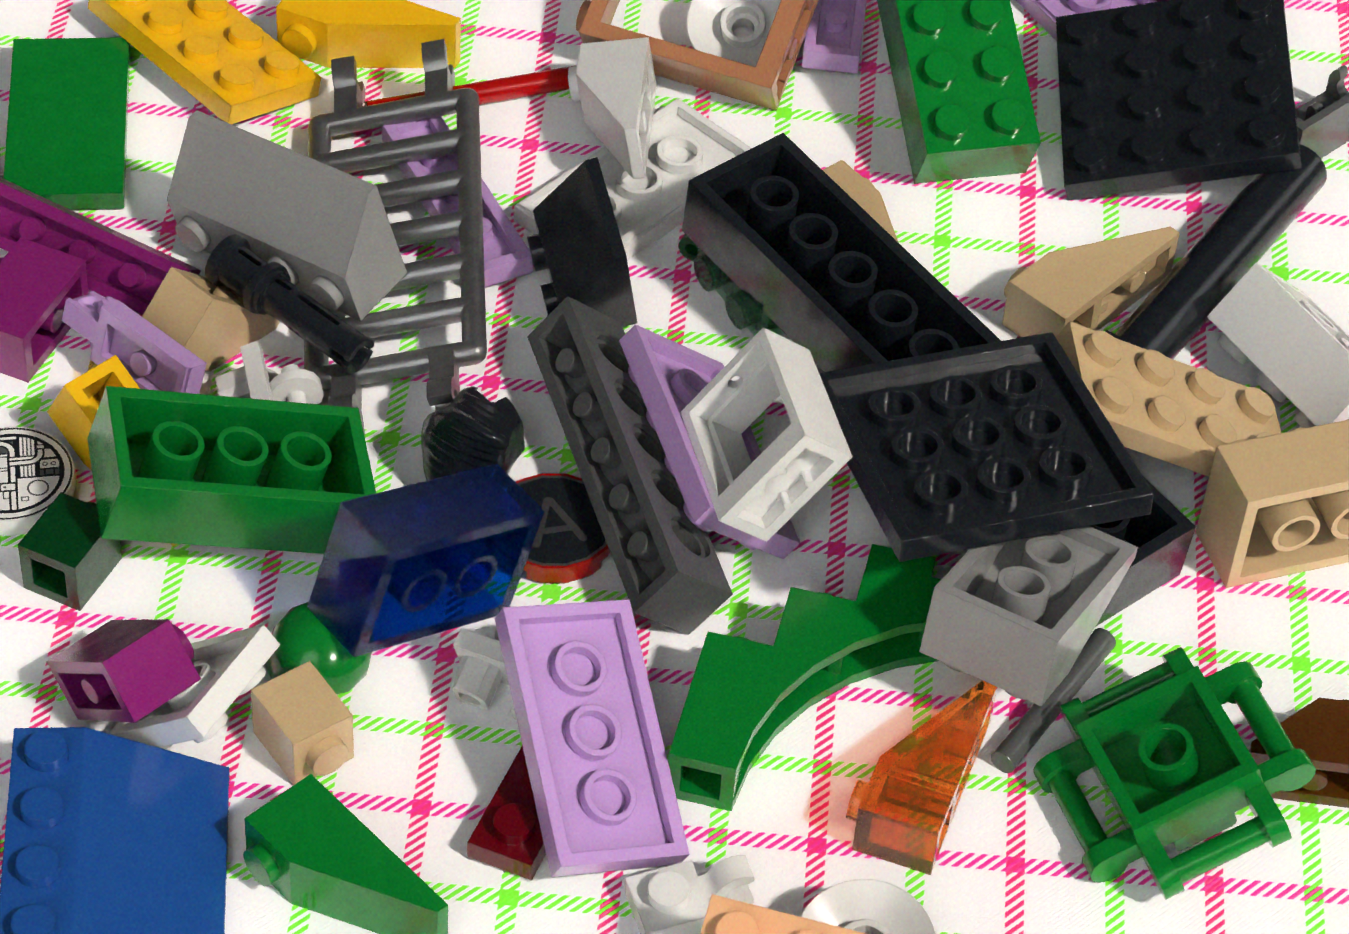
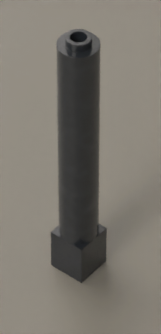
M1299 144L1301 169L1255 175L1115 334L1108 330H1105V332L1111 334L1114 338L1147 350H1156L1166 357L1174 359L1209 319L1207 316L1248 270L1263 257L1325 185L1327 170L1319 155L1307 146Z

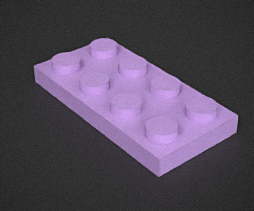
M635 324L619 342L629 364L628 374L639 388L647 408L646 418L651 427L656 431L665 452V465L675 477L685 501L683 509L686 516L702 531H714L738 541L747 549H759L781 559L786 558L800 544L790 519L767 542L718 520L680 413L724 368L723 363ZM749 426L741 435L751 462H753L761 454V450Z
M630 599L503 607L495 617V623L551 877L668 866L683 862L690 855Z

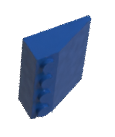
M87 727L14 728L0 886V934H225L229 767Z

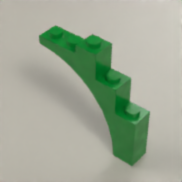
M872 544L856 601L835 597L823 592H812L791 587L773 646L754 642L744 637H732L708 631L668 754V764L676 798L732 812L751 768L775 736L809 707L852 683L896 668L938 662L939 660L919 652L934 587L941 580L933 577L936 557L929 556L899 562L892 548Z

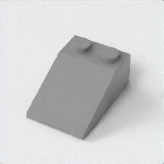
M1086 526L971 548L934 587L919 652L943 662L947 667L955 671L965 672L999 687L1015 698L1028 700L1042 706L1069 674L1134 561L1138 547L1095 528Z

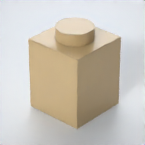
M311 661L251 689L253 733L293 785L310 774L314 777L331 774L339 769L344 762L354 758L353 714Z

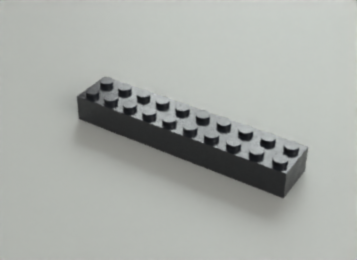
M784 133L689 180L682 231L793 342L809 349L815 364L823 372L1001 341ZM1145 477L1144 479L1154 493L1151 514L1090 526L1138 547L1134 561L1096 626L1180 575L1196 526Z

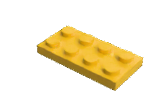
M227 0L88 1V9L224 122L235 124L317 97L319 94L321 76L263 31L260 26L253 23L228 3Z

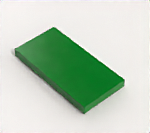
M122 37L13 39L3 179L70 210L125 209L130 43Z

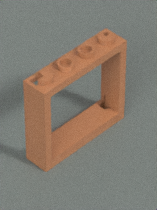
M584 0L577 15L576 31H579L582 43L649 37L656 76L777 111L819 0H781L756 67L613 26L611 22L620 0Z

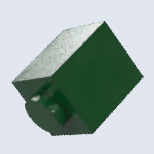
M60 492L18 544L23 587L78 611L83 609L122 559L120 540L101 539L97 503L84 502Z

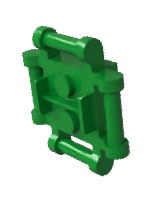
M1182 647L1163 655L1164 663L1082 703L1076 697L1060 705L1061 714L1075 741L1047 754L1033 768V773L1044 792L1053 794L1085 852L1082 857V863L1090 878L1097 883L1113 880L1126 870L1128 864L1143 858L1157 888L1165 900L1185 891L1184 883L1266 843H1269L1274 848L1292 839L1289 827L1271 794L1280 790L1287 792L1299 789L1311 781L1316 774V768L1305 750L1294 747L1261 693L1262 680L1250 662H1238L1204 677L1198 665L1193 666ZM1227 702L1237 704L1268 755L1269 760L1259 765L1256 764L1223 709V704ZM1091 768L1126 830L1109 838L1076 781L1079 774ZM1249 806L1255 818L1173 858H1169L1164 849L1165 846L1173 843L1177 851H1182L1232 827L1237 822L1235 812Z

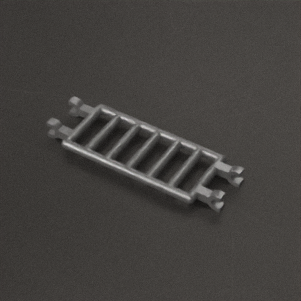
M444 39L421 43L425 72V95L363 106L366 89L363 81L358 82L357 63L354 56L331 60L334 112L314 116L308 124V157L345 173L457 153L458 170L376 184L384 207L458 194L459 211L390 223L398 247L459 236L460 254L404 263L407 274L390 291L460 279L461 297L368 313L361 321L353 317L342 318V320L369 338L461 322L462 342L371 357L362 369L351 374L338 364L329 365V357L304 340V369L314 372L320 378L323 391L331 390V397L328 399L327 405L359 408L364 436L365 428L362 415L363 384L429 373L426 398L429 406L435 405V411L447 407L460 392L459 367L479 364L487 355L479 96L471 88L453 90L455 86V72L453 65H448L447 47ZM456 113L457 129L331 152V136Z

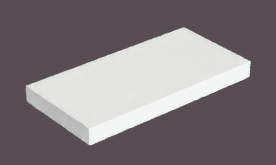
M677 98L653 114L645 178L633 179L604 146L514 205V221L533 235L538 234L533 209L585 160L598 157L628 261L683 223L688 182L690 179L750 150L752 147Z

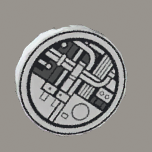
M7 426L0 428V535L17 536L28 533L60 492L74 497L77 480L70 451L55 436L34 428Z

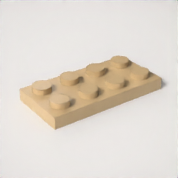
M1071 321L1056 336L1059 344L1126 448L1209 477L1217 446L1229 444L1236 440H1249L1281 433L1273 398L1259 388L1244 386L1217 376L1208 369H1198L1168 358L1156 350L1141 348L1114 338L1105 331H1095Z

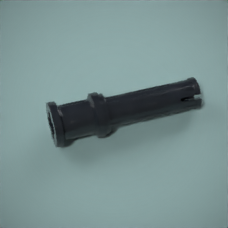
M237 234L226 237L214 248L205 266V277L210 283L219 287L227 286L243 298V304L250 312L262 315L268 313L273 318L275 317L310 345L333 359L346 372L356 373L368 362L373 353L371 348L374 347V341L351 327L342 318L297 288L291 282V277L283 265L277 262L268 263L250 250L248 240Z

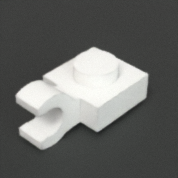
M734 855L724 858L700 876L697 874L693 861L688 860L625 877V895L640 934H700L711 895L714 894L752 904L754 903V897L748 884L754 882L755 877L746 855Z

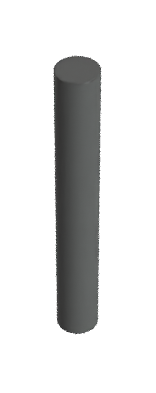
M1097 628L1092 632L1069 674L1042 706L1033 704L991 754V761L998 770L1004 773L1014 771L1061 713L1059 706L1073 699L1114 649L1116 640L1109 631Z

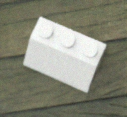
M1256 262L1207 316L1223 333L1217 342L1240 363L1245 364L1250 360L1261 371L1255 377L1256 382L1273 398L1281 403L1288 398L1299 409L1293 418L1301 427L1309 428L1348 420L1349 335L1306 293Z

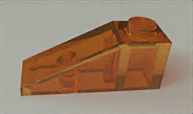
M982 680L882 754L878 759L869 782L857 780L846 812V819L856 822L852 850L928 875L932 874L990 727L998 687Z

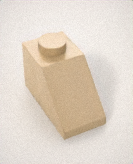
M174 267L170 268L142 315L144 319L206 362L205 370L210 372L239 354L241 346L262 339L274 331L280 323L279 320L275 317L273 318L268 313L262 315L250 312L245 308L243 298L227 286H215L204 276Z

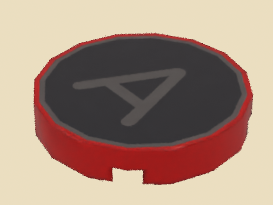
M540 473L517 480L515 484L524 491L527 497L528 513L524 524L514 533L502 537L490 535V545L499 561L510 570L513 565L517 569L525 571L527 579L540 583H569L589 577L602 567V560L608 557L611 552L582 478L566 473Z

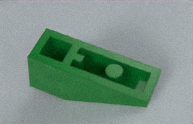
M312 774L244 818L246 850L243 853V858L248 870L261 885L265 887L274 886L291 904L377 934H448V904Z

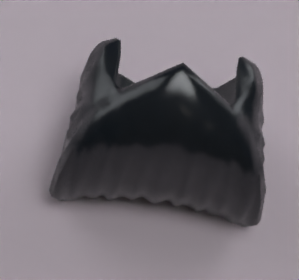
M467 387L461 390L447 407L430 413L424 419L421 431V452L424 475L432 497H453L455 493L472 489L485 481L496 478L506 479L512 466L525 450L523 422L516 408L507 397L501 398L497 402H490L483 394L477 391L478 387Z

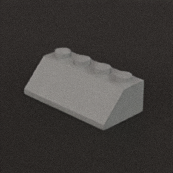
M198 110L188 118L167 196V202L177 223L175 231L187 247L196 252L206 251L211 254L214 248L226 237L234 234L241 235L248 240L250 250L268 263L277 262L283 265L291 277V282L305 294L317 300L330 311L335 312L337 310L359 321L407 274L376 185Z

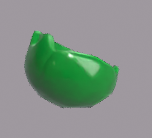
M309 601L292 607L272 630L271 634L279 642L280 646L264 664L271 679L311 661L334 692L340 694L349 692L367 675L373 649L369 630L363 624L360 617L343 607L324 601Z

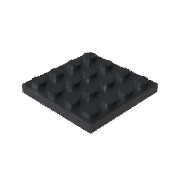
M1167 0L1056 17L1063 176L1067 200L1302 168L1284 0Z
M1053 332L819 373L852 454V458L847 462V465L899 562L1151 514L1154 493Z

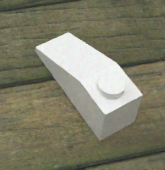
M649 37L581 43L577 66L569 67L568 70L572 101H581L586 125L633 179L645 178L657 90Z

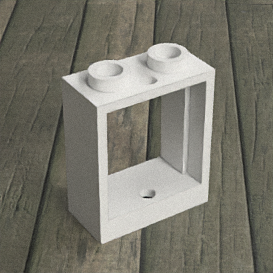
M764 327L680 412L718 520L766 542L852 458L810 350ZM735 376H739V377H740V378H739L738 380H736V381L730 380L732 377H735ZM781 395L791 424L751 462L741 434Z

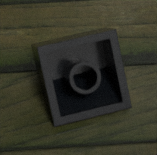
M598 157L588 159L533 209L538 234L527 236V241L535 272L547 269L550 283L540 285L547 316L568 296L620 321L622 327L637 324L627 256Z

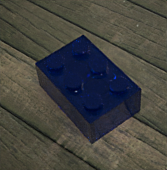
M498 464L343 501L340 503L307 607L353 657L496 617L503 607H510L545 511Z

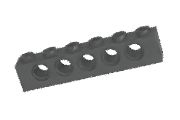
M567 296L527 336L626 594L628 599H630L633 612L689 635L728 600L733 593L708 533L696 527L684 512L683 505L685 501L675 477L665 465V452L656 431L651 427L646 418L647 408L639 388L628 374L629 364L619 342L625 335L620 321Z

